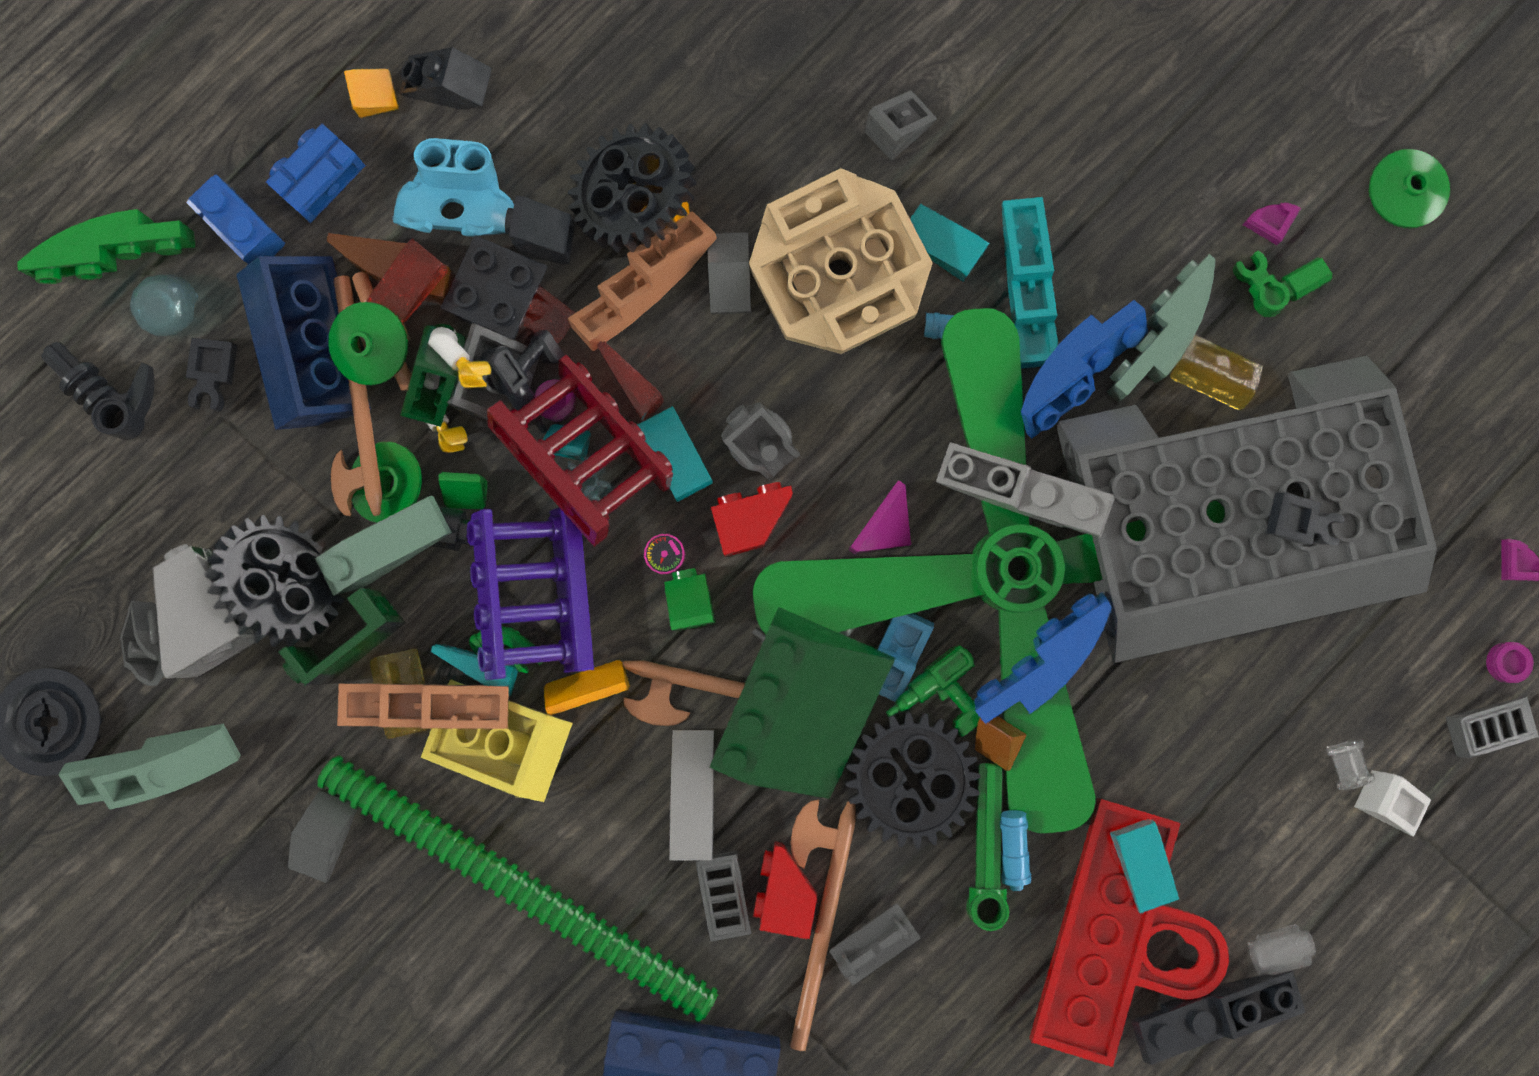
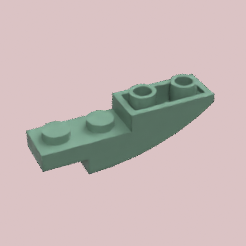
M1210 254L1199 263L1192 259L1177 275L1176 278L1181 283L1173 293L1165 289L1150 306L1155 313L1149 318L1147 324L1153 329L1135 347L1141 353L1132 363L1125 359L1109 377L1114 383L1106 393L1117 402L1128 396L1145 375L1155 383L1161 381L1183 356L1202 321L1210 298L1215 269V258Z
M219 724L147 738L142 748L138 750L65 763L58 775L77 805L104 801L110 810L150 800L191 785L239 760L241 754L225 725Z

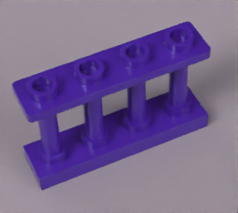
M559 507L550 510V517L547 521L493 523L491 509H483L473 513L471 520L467 524V538L469 544L474 546L475 562L471 564L470 576L474 588H477L478 604L474 608V622L476 628L481 630L482 647L478 649L477 659L480 671L485 674V680L505 679V666L560 661L561 664H564V673L594 670L582 532ZM548 537L550 541H553L554 557L551 559V562L496 565L494 540ZM552 578L556 582L558 598L554 603L500 607L498 582ZM556 619L557 623H560L561 640H559L558 644L503 649L501 624Z

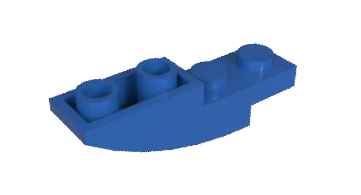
M1133 300L1103 324L1090 315L1055 348L1035 376L1021 410L1026 434L1031 439L1041 431L1052 428L1059 418L1074 406L1085 403L1095 391L1093 374L1105 370L1113 359L1126 349L1138 345L1144 336L1148 334L1145 309Z
M1103 592L1095 597L1093 594L1084 596L1071 607L1073 610L1071 614L1060 621L1057 618H1053L1043 624L1036 631L1038 636L1033 639L1035 650L1039 655L1035 658L1029 655L1021 659L1012 667L1011 671L1013 673L1000 682L997 679H993L978 690V697L974 699L975 711L985 724L1018 701H1021L1028 712L1032 713L1070 680L1094 648L1107 622L1112 607Z

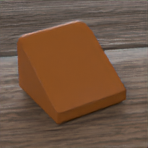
M998 716L986 724L980 718L977 725L975 750L1006 771H1010L1026 738V734Z

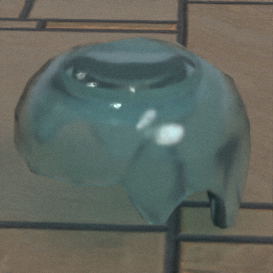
M161 274L148 276L133 290L130 308L133 317L142 330L157 337L174 336L193 322V310L195 302L198 300V295L187 280L176 275Z

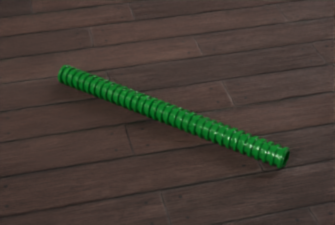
M341 755L330 759L321 771L317 780V786L320 789L329 788L328 793L330 795H340L339 799L343 803L350 801L351 808L354 810L358 807L362 809V815L368 816L371 814L373 816L372 820L375 823L384 822L383 826L385 829L393 828L395 829V835L400 837L403 834L406 836V842L409 844L413 841L416 842L417 849L423 850L425 848L429 850L428 855L430 857L435 855L440 857L439 862L441 864L445 862L450 863L451 870L455 871L458 868L462 871V877L466 878L469 875L473 878L472 883L475 885L479 882L484 884L483 890L489 891L492 889L495 891L494 896L496 898L505 897V903L510 905L513 902L517 905V911L526 910L528 912L527 917L530 919L534 916L540 919L538 924L541 926L545 923L550 925L549 930L554 933L558 930L562 933L560 936L562 939L565 940L569 937L573 940L572 945L575 947L578 943L584 946L583 952L588 953L590 950L595 953L594 958L596 960L600 958L605 959V965L610 967L613 964L617 967V973L626 972L628 974L627 979L632 981L635 978L639 981L638 986L643 988L647 985L651 988L649 991L651 994L654 995L658 992L662 995V1001L671 1000L673 1002L672 1007L675 1009L679 1006L684 1008L683 1014L687 1016L692 1013L695 1015L694 1020L699 1023L701 1020H704L718 996V989L716 987L707 988V982L704 980L696 981L695 974L690 973L686 975L683 973L684 968L682 966L675 968L672 966L673 961L670 959L665 962L661 959L662 954L659 952L655 955L650 952L651 947L648 945L643 948L639 945L640 940L635 938L634 941L628 939L629 934L627 932L620 934L617 932L618 927L615 925L610 928L606 925V919L602 918L599 921L594 918L596 913L593 911L589 914L583 911L585 906L581 904L578 907L573 905L574 900L569 897L565 900L562 898L563 893L559 890L556 893L551 891V885L546 884L544 887L539 884L541 879L535 877L534 880L528 877L530 872L527 870L522 873L518 871L519 866L514 863L512 866L507 864L508 859L504 856L501 859L497 858L496 851H486V845L483 843L476 845L474 843L475 838L472 836L468 838L463 837L464 832L459 829L455 832L452 830L453 825L448 822L444 825L441 823V817H431L430 810L425 809L421 811L419 809L420 804L417 802L413 804L408 803L409 797L404 795L400 798L397 796L398 791L396 789L387 790L386 783H376V777L373 775L366 777L365 770L362 768L355 770L354 763L352 762L345 764L343 762L344 758Z

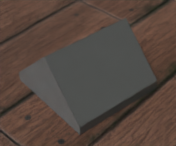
M471 324L464 350L470 356L469 362H477L485 350L494 346H507L515 359L528 346L477 324ZM538 360L529 369L533 376L536 370ZM458 371L450 400L447 402L455 410L488 420L487 409L500 400L510 411L515 409L506 395L498 392L488 375H482L483 380L487 384L486 387L466 388L460 383ZM533 377L527 382L529 387L531 386Z

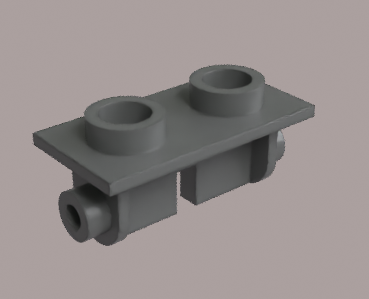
M896 903L832 947L829 951L838 963L837 966L844 977L848 978L853 986L921 937L898 903Z

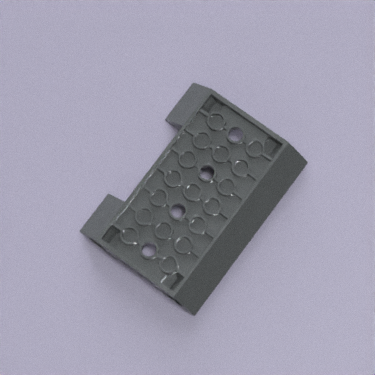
M1368 356L1289 372L1288 377L1296 409L1158 438L1137 405L1066 419L1056 423L1069 481L1113 494L1115 497L1101 538L1093 536L1103 579L1094 582L1096 594L1098 595L1103 592L1112 607L1104 628L1113 663L1427 592L1437 547L1397 389ZM1369 466L1375 467L1381 474L1382 481L1377 489L1372 488L1366 482L1365 472ZM1294 483L1302 489L1304 498L1321 503L1319 514L1338 513L1345 518L1344 523H1329L1327 527V532L1331 537L1340 539L1339 545H1321L1314 540L1312 545L1299 544L1265 534L1275 493L1286 492L1287 487ZM1212 500L1219 502L1225 510V517L1219 524L1212 522L1206 513L1207 505ZM1131 518L1139 519L1145 526V536L1141 541L1132 540L1126 533V524Z

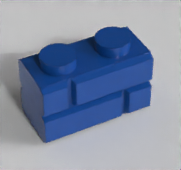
M321 124L316 130L313 128L307 130L298 141L299 148L288 159H279L270 170L271 177L266 181L275 192L309 223L365 167L360 158L324 124Z
M214 175L206 181L186 202L247 264H250L259 256H274L285 245V242L218 175Z

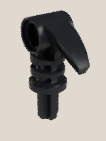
M54 342L43 349L42 359L62 379L59 389L67 396L73 395V400L78 405H83V410L88 415H91L92 423L98 431L122 440H131L140 435L144 429L145 417L153 399V367L141 362L129 391L125 394H119L113 386H107L108 382L103 376H98L99 369L92 362L80 363L62 343ZM123 410L124 420L119 427L114 428L113 418L117 412Z

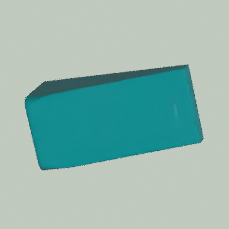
M922 204L919 205L910 218L931 261L964 282L986 251L989 243L975 233Z
M446 644L432 646V653L486 686H509L508 697L512 695L518 670L514 665L505 666V679L485 680V674L480 671L478 666V653Z
M1146 819L1110 832L1139 913L1179 900L1163 842L1155 821Z

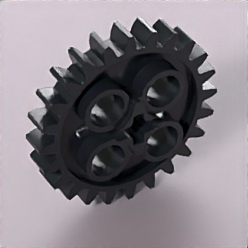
M644 123L638 132L632 124H628L625 135H622L617 128H614L612 140L607 141L603 136H600L599 143L601 147L598 150L589 146L586 148L591 157L588 161L578 160L576 162L582 168V173L570 176L578 187L568 190V195L574 200L569 205V209L576 215L574 222L591 241L595 240L604 249L609 245L615 252H619L623 245L630 252H635L638 241H641L648 249L651 246V237L654 235L662 241L665 240L663 229L666 226L674 230L678 228L673 218L676 215L687 216L688 213L681 205L682 202L694 200V197L687 188L696 185L695 179L690 174L695 170L694 165L688 159L690 155L673 134L667 135L662 127H658L653 131L647 123Z
M261 515L255 523L246 518L239 527L231 526L226 534L214 545L216 550L207 559L212 565L206 571L205 577L214 580L207 589V593L220 595L221 597L213 608H227L230 613L226 616L224 622L227 624L238 620L241 623L238 629L239 635L244 634L248 629L253 630L255 643H258L265 635H269L272 647H276L283 638L289 647L294 646L300 638L306 643L316 633L320 635L339 614L336 609L344 602L341 596H333L315 558L324 553L322 549L327 541L325 539L316 543L312 541L311 538L314 532L312 528L304 534L298 532L299 523L297 520L288 528L284 527L282 516H277L271 525L265 515ZM257 551L264 554L267 559L262 558ZM297 567L303 569L306 575L300 572ZM245 586L252 588L257 595L250 593ZM286 601L292 603L297 610L290 608Z
M905 712L902 724H898L892 715L888 717L889 728L886 729L876 722L873 723L876 736L871 738L862 733L860 737L866 744L864 750L860 748H853L852 750L859 758L858 763L846 764L848 770L856 773V778L846 780L845 785L850 788H857V793L851 795L848 801L850 804L861 803L863 805L856 812V817L862 819L870 816L871 819L866 829L872 832L881 826V840L884 842L893 833L896 834V842L899 847H903L907 837H911L914 846L920 848L922 836H927L929 841L936 845V832L940 830L949 838L952 837L949 824L953 821L958 825L964 826L965 823L959 815L960 811H974V808L966 802L967 796H977L980 793L969 786V781L980 778L979 773L968 771V766L976 762L977 758L973 755L964 756L962 754L970 743L966 740L954 742L958 733L956 728H951L943 733L944 720L938 718L932 726H928L929 719L926 713H922L918 722L914 723L911 713ZM916 739H923L928 746L927 756L919 762H913L907 754L908 746ZM892 748L898 750L911 771L915 774L921 772L922 775L917 780L934 804L932 811L927 810L916 790L909 785L903 787L902 784L906 782L907 777L891 756L890 750ZM880 763H890L894 768L893 779L885 785L877 784L873 779V770ZM940 774L948 775L951 781L950 790L942 796L933 795L931 782L934 777ZM904 798H913L917 803L916 813L908 819L899 818L896 814L898 802Z

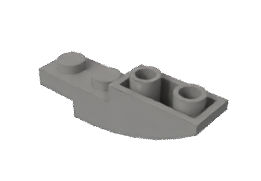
M950 443L936 480L941 485L993 505L1061 528L1065 526L1100 538L1115 499L1113 494L1031 470L1029 466L954 443Z

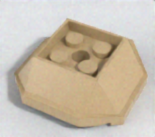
M842 168L767 204L749 262V269L785 339L843 354L915 318L933 264L896 192L875 182L856 177V174ZM834 260H844L850 265L851 271L846 275H836L830 270L829 264Z

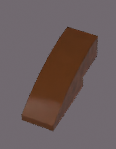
M328 233L327 242L356 268L366 272L374 280L400 293L424 301L443 304L455 278V274L448 265L417 261L418 253L409 243Z

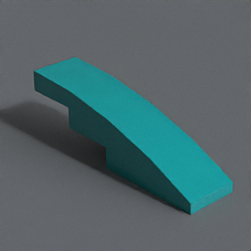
M1043 197L1002 201L1006 271L1011 319L1019 334L1021 368L1042 367L1058 346L1055 327L1057 309L1052 284L1054 266Z

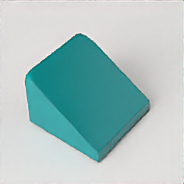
M553 424L542 440H546L561 429L563 425ZM586 430L554 455L578 461L586 460L591 433Z

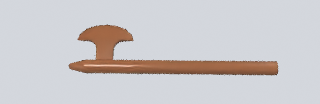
M349 276L334 278L339 313L346 307L354 304ZM358 338V348L361 351L360 340ZM349 380L361 466L350 470L346 465L343 452L340 450L332 463L331 489L338 509L345 516H351L352 497L357 490L364 488L365 497L372 514L379 516L381 513L382 489L366 385Z
M645 660L624 661L622 663L623 668L641 677L652 679L649 694L644 699L635 700L623 697L624 706L631 715L652 725H677L687 720L690 712L679 710L671 704L670 693L672 684L734 698L740 697L745 685L742 682Z
M813 800L802 808L796 817L792 829V856L796 864L801 868H805L808 854L814 848L822 847L833 850L790 1047L798 1051H806L854 833L856 804H850L849 801L840 816L838 828L820 824L817 818L819 800Z

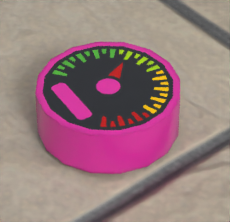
M659 534L647 542L644 549V558L652 571L661 575H669L682 567L685 560V550L682 543L675 536Z

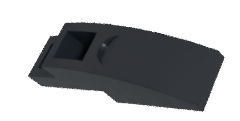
M1286 970L1222 984L1211 993L1197 999L1176 998L1160 1004V1010L1133 1019L1131 1022L1143 1062L1152 1065L1223 1037L1232 1040L1305 1013L1294 973L1293 971Z

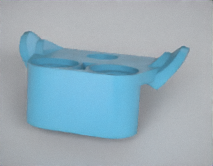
M431 138L420 142L414 151V160L418 173L413 182L408 181L399 191L393 222L424 233H430L432 229L461 231L462 235L468 237L506 233V212L508 208L514 209V204L499 189L489 149L482 143ZM441 163L436 167H430L433 164ZM474 167H482L478 170L471 171V169ZM450 202L460 203L464 207L463 214L456 219L445 218L442 216L441 211Z

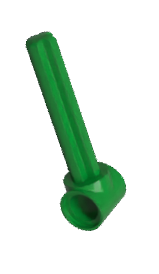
M981 763L978 765L980 778L977 779V791L980 793L977 795L975 887H969L966 910L969 918L977 926L987 931H995L1003 927L1009 917L1007 889L1000 888L1002 767L996 763ZM992 898L998 906L997 914L991 920H981L977 914V907L982 900Z

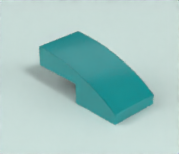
M674 407L638 424L645 435L646 443L654 452L660 451L670 461L673 468L670 489L677 502L713 484Z

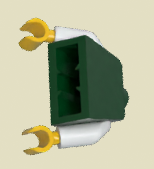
M441 323L435 326L429 325L424 327L400 416L427 423L432 431H438V441L441 450L451 453L464 450L463 444L468 441L466 431L462 426L448 428L449 419L445 414L448 406L447 402L450 400L458 371L459 380L463 387H486L487 384L483 380L482 375H490L491 368L486 361L469 362L470 356L463 349L466 338L461 334H457L452 326Z

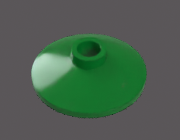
M1404 149L1389 154L1377 164L1370 178L1369 195L1375 210L1387 222L1402 228H1417L1429 224L1443 212L1449 200L1450 183L1445 169L1434 157L1420 150ZM1411 179L1418 182L1420 190H1416L1411 186Z
M360 302L346 307L335 318L329 333V351L335 366L346 378L362 385H376L392 379L400 371L407 357L408 339L402 322L389 308L378 303ZM359 337H363L366 341V348L363 352L358 348Z
M379 442L375 444L382 489L380 515L374 516L365 497L364 488L357 490L352 497V504L357 512L365 519L376 523L415 504L421 490V469L416 457L409 449L394 442ZM360 456L357 457L352 469L361 466ZM394 479V485H393V488L391 489V488H390V484H391V481Z

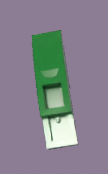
M138 209L115 212L71 226L50 237L17 262L18 271L34 278L35 282L40 284H57L62 282V277L76 276V278L83 280L102 278V273L117 272L116 258L133 260L140 258L141 253L156 252L160 255H177L182 252L181 249L196 247L195 234L193 230L181 221L153 223L152 219Z

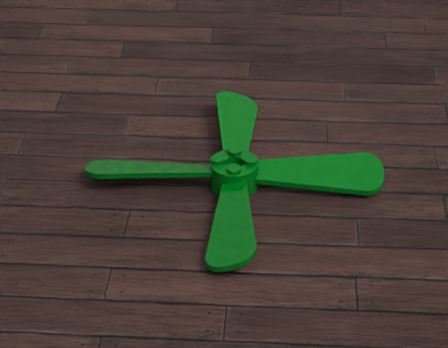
M982 308L961 311L955 314L945 325L941 344L967 448L1026 465L1024 422L1021 414L1023 397L1018 331L1011 319L998 310ZM981 500L989 533L978 542L972 554L776 562L766 567L758 575L753 587V601L757 622L762 631L767 634L778 607L835 632H842L979 596L982 601L999 612L1002 681L1013 673L1011 671L1012 667L1021 659L1032 655L1033 658L1039 655L1035 650L1033 639L1038 636L1036 631L1048 622L1045 605L1057 595L1062 584L1094 583L1103 579L1092 535L1083 534L1055 541L1042 529L1029 525L1028 516ZM1217 501L1209 502L1206 508L1208 518L1214 523H1221L1225 517L1224 507ZM1140 520L1127 523L1126 533L1132 540L1141 541L1145 536V526ZM1014 557L1020 558L1026 566V573L1019 581L1013 579L1008 572L1009 562ZM1065 684L1048 701L1032 713L1028 712L1021 701H1018L1002 712L1003 720L1026 734V738L1011 770H1005L1008 811L1019 810L1025 812L1028 821L1027 830L1036 833H1054L1076 829L1090 818L1095 807V792Z

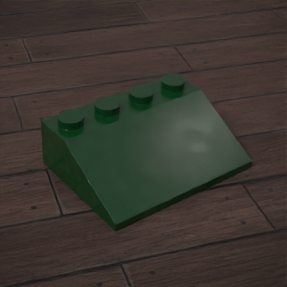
M778 607L709 768L749 785L830 799L890 672L895 657Z

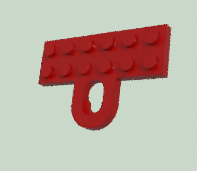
M1097 797L1029 1037L1032 1043L1113 1067L1135 986L1179 999H1197L1211 993L1222 982L1228 969L1229 952L1226 941L1218 928L1197 914L1168 905H1162L1139 913L1110 832L1146 819H1151L1156 822L1170 864L1181 823ZM1162 930H1173L1179 933L1185 943L1191 944L1196 948L1198 953L1196 964L1190 968L1177 967L1168 971L1153 966L1149 962L1146 953L1150 938L1156 932Z

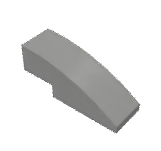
M673 730L670 860L713 859L714 769L709 768L714 757V730Z

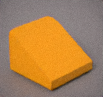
M352 69L344 71L352 107L360 118L399 109L389 69Z

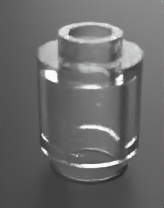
M1297 924L1257 934L1255 940L1248 941L1251 960L1260 975L1269 973L1270 976L1311 966V956L1316 955L1315 944L1310 933L1307 930L1302 931Z

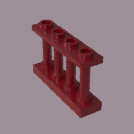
M565 355L559 359L558 375L561 380L518 411L516 409L510 411L501 400L487 409L488 427L595 547L607 537L609 528L608 514L651 481L661 491H666L671 486L673 468L663 453L660 451L654 452L645 442L646 438L640 427L633 421L627 422L618 412V405L612 396L607 392L601 393L595 387L588 370L579 362L575 364ZM573 391L588 409L546 440L539 439L536 441L527 431L528 423ZM599 421L614 439L573 470L566 469L563 471L554 461V454ZM626 451L641 469L599 501L595 499L590 501L581 491V484Z

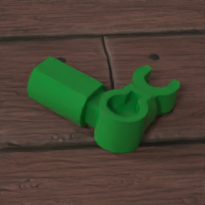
M1259 250L1251 256L1256 270H1247L1241 261L1237 262L1233 267L1236 278L1241 282L1248 283L1250 286L1248 291L1254 299V308L1264 317L1276 316L1288 304L1289 300L1297 301L1332 280V272L1320 257L1281 278L1280 282L1277 281L1273 274L1269 275L1266 271L1267 259Z

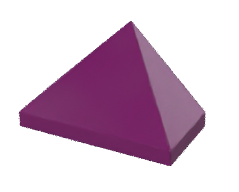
M897 481L848 549L853 554L911 545L906 487L901 481Z

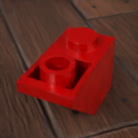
M774 482L758 487V494L742 499L741 492L717 499L719 505L711 507L724 557L765 546L792 498L791 485L782 488L780 482Z
M775 841L773 851L765 850L761 875L768 876L765 893L757 892L753 917L760 918V930L810 940L817 901L816 891L796 864L783 842Z

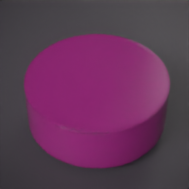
M548 380L542 383L536 390L535 397L559 380ZM572 391L543 412L542 417L553 422L569 418L576 407L574 392Z
M1502 642L1490 649L1486 658V665L1489 673L1496 680L1504 683H1519L1529 677L1533 670L1534 661L1531 652L1524 645L1517 642Z

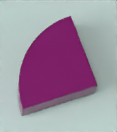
M1290 203L1268 205L1250 215L1243 223V226L1273 244L1278 245L1283 240L1301 208Z
M1514 539L1501 540V580L1539 582V558L1524 542Z

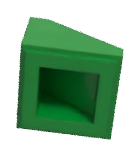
M449 472L439 474V484L446 507L485 509L488 481L480 474Z

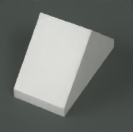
M1371 770L1354 807L1414 836L1431 799L1398 775Z

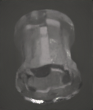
M1363 739L1344 741L1326 748L1327 755L1333 757L1340 779L1336 782L1338 789L1358 788L1376 781L1374 773H1369L1361 750L1365 747Z

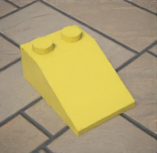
M450 680L448 683V685H465L453 680ZM508 700V729L432 728L421 758L514 796L544 802L573 723Z

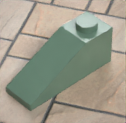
M429 496L341 541L315 558L334 596L368 586L452 532L434 497Z

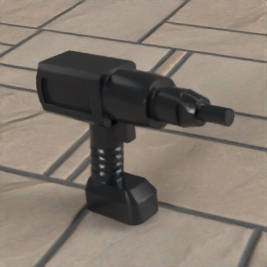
M539 330L532 336L530 344L517 359H515L507 346H494L485 350L479 361H486L489 364L491 374L488 377L498 392L505 394L512 406L518 411L536 398L527 382L533 377L529 369L539 357L543 363L558 364L559 359L565 355L549 331ZM541 414L530 423L536 425L543 434L547 431V428L542 422L543 417Z

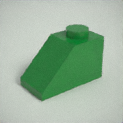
M696 568L672 573L673 580L664 582L671 630L677 632L716 624L706 575H697Z

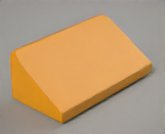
M616 660L595 667L594 670L583 671L547 683L544 686L547 714L554 715L629 690L630 684L625 668L622 665L623 662Z

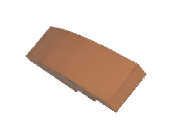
M693 211L676 222L678 226L676 230L670 227L663 230L665 240L662 241L655 235L651 238L650 248L647 249L641 244L636 247L635 252H628L627 256L630 265L597 286L601 297L568 318L572 329L592 351H595L626 329L657 303L695 265L717 239L716 233Z
M340 683L337 726L508 729L509 686Z

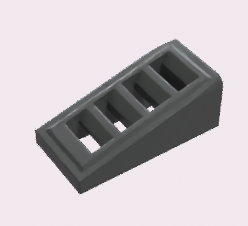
M1527 697L1446 716L1457 757L1471 758L1539 737ZM1518 709L1523 731L1519 732L1517 731L1512 711ZM1500 714L1504 715L1509 732L1508 735L1503 734L1498 716ZM1487 718L1490 719L1493 733L1495 736V738L1490 739L1489 733L1485 723V719ZM1476 722L1481 739L1480 742L1475 740L1471 723Z
M737 851L715 854L712 860H696L710 942L751 934ZM731 868L732 875L713 879L708 877V872ZM734 884L735 891L711 895L710 888ZM737 900L738 907L714 911L713 904ZM740 916L741 924L717 928L716 920Z

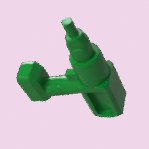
M962 646L951 647L924 668V672L907 685L908 689L896 699L895 705L885 712L887 716L895 715L898 711H906L917 702L922 704L934 694H937L942 701L950 697L959 707L962 713L953 719L952 728L958 729L957 735L960 737L968 734L977 727L980 716L975 711V701L966 693L957 680L975 667L971 653Z

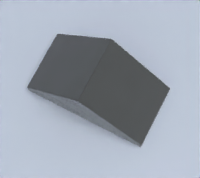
M910 90L874 106L868 114L865 133L892 161L930 128L937 118Z
M748 232L716 234L717 239L708 248L711 314L751 313Z
M324 790L318 791L291 833L289 869L325 883L329 882L357 812V809L351 808L350 801L343 803L337 795L332 796Z

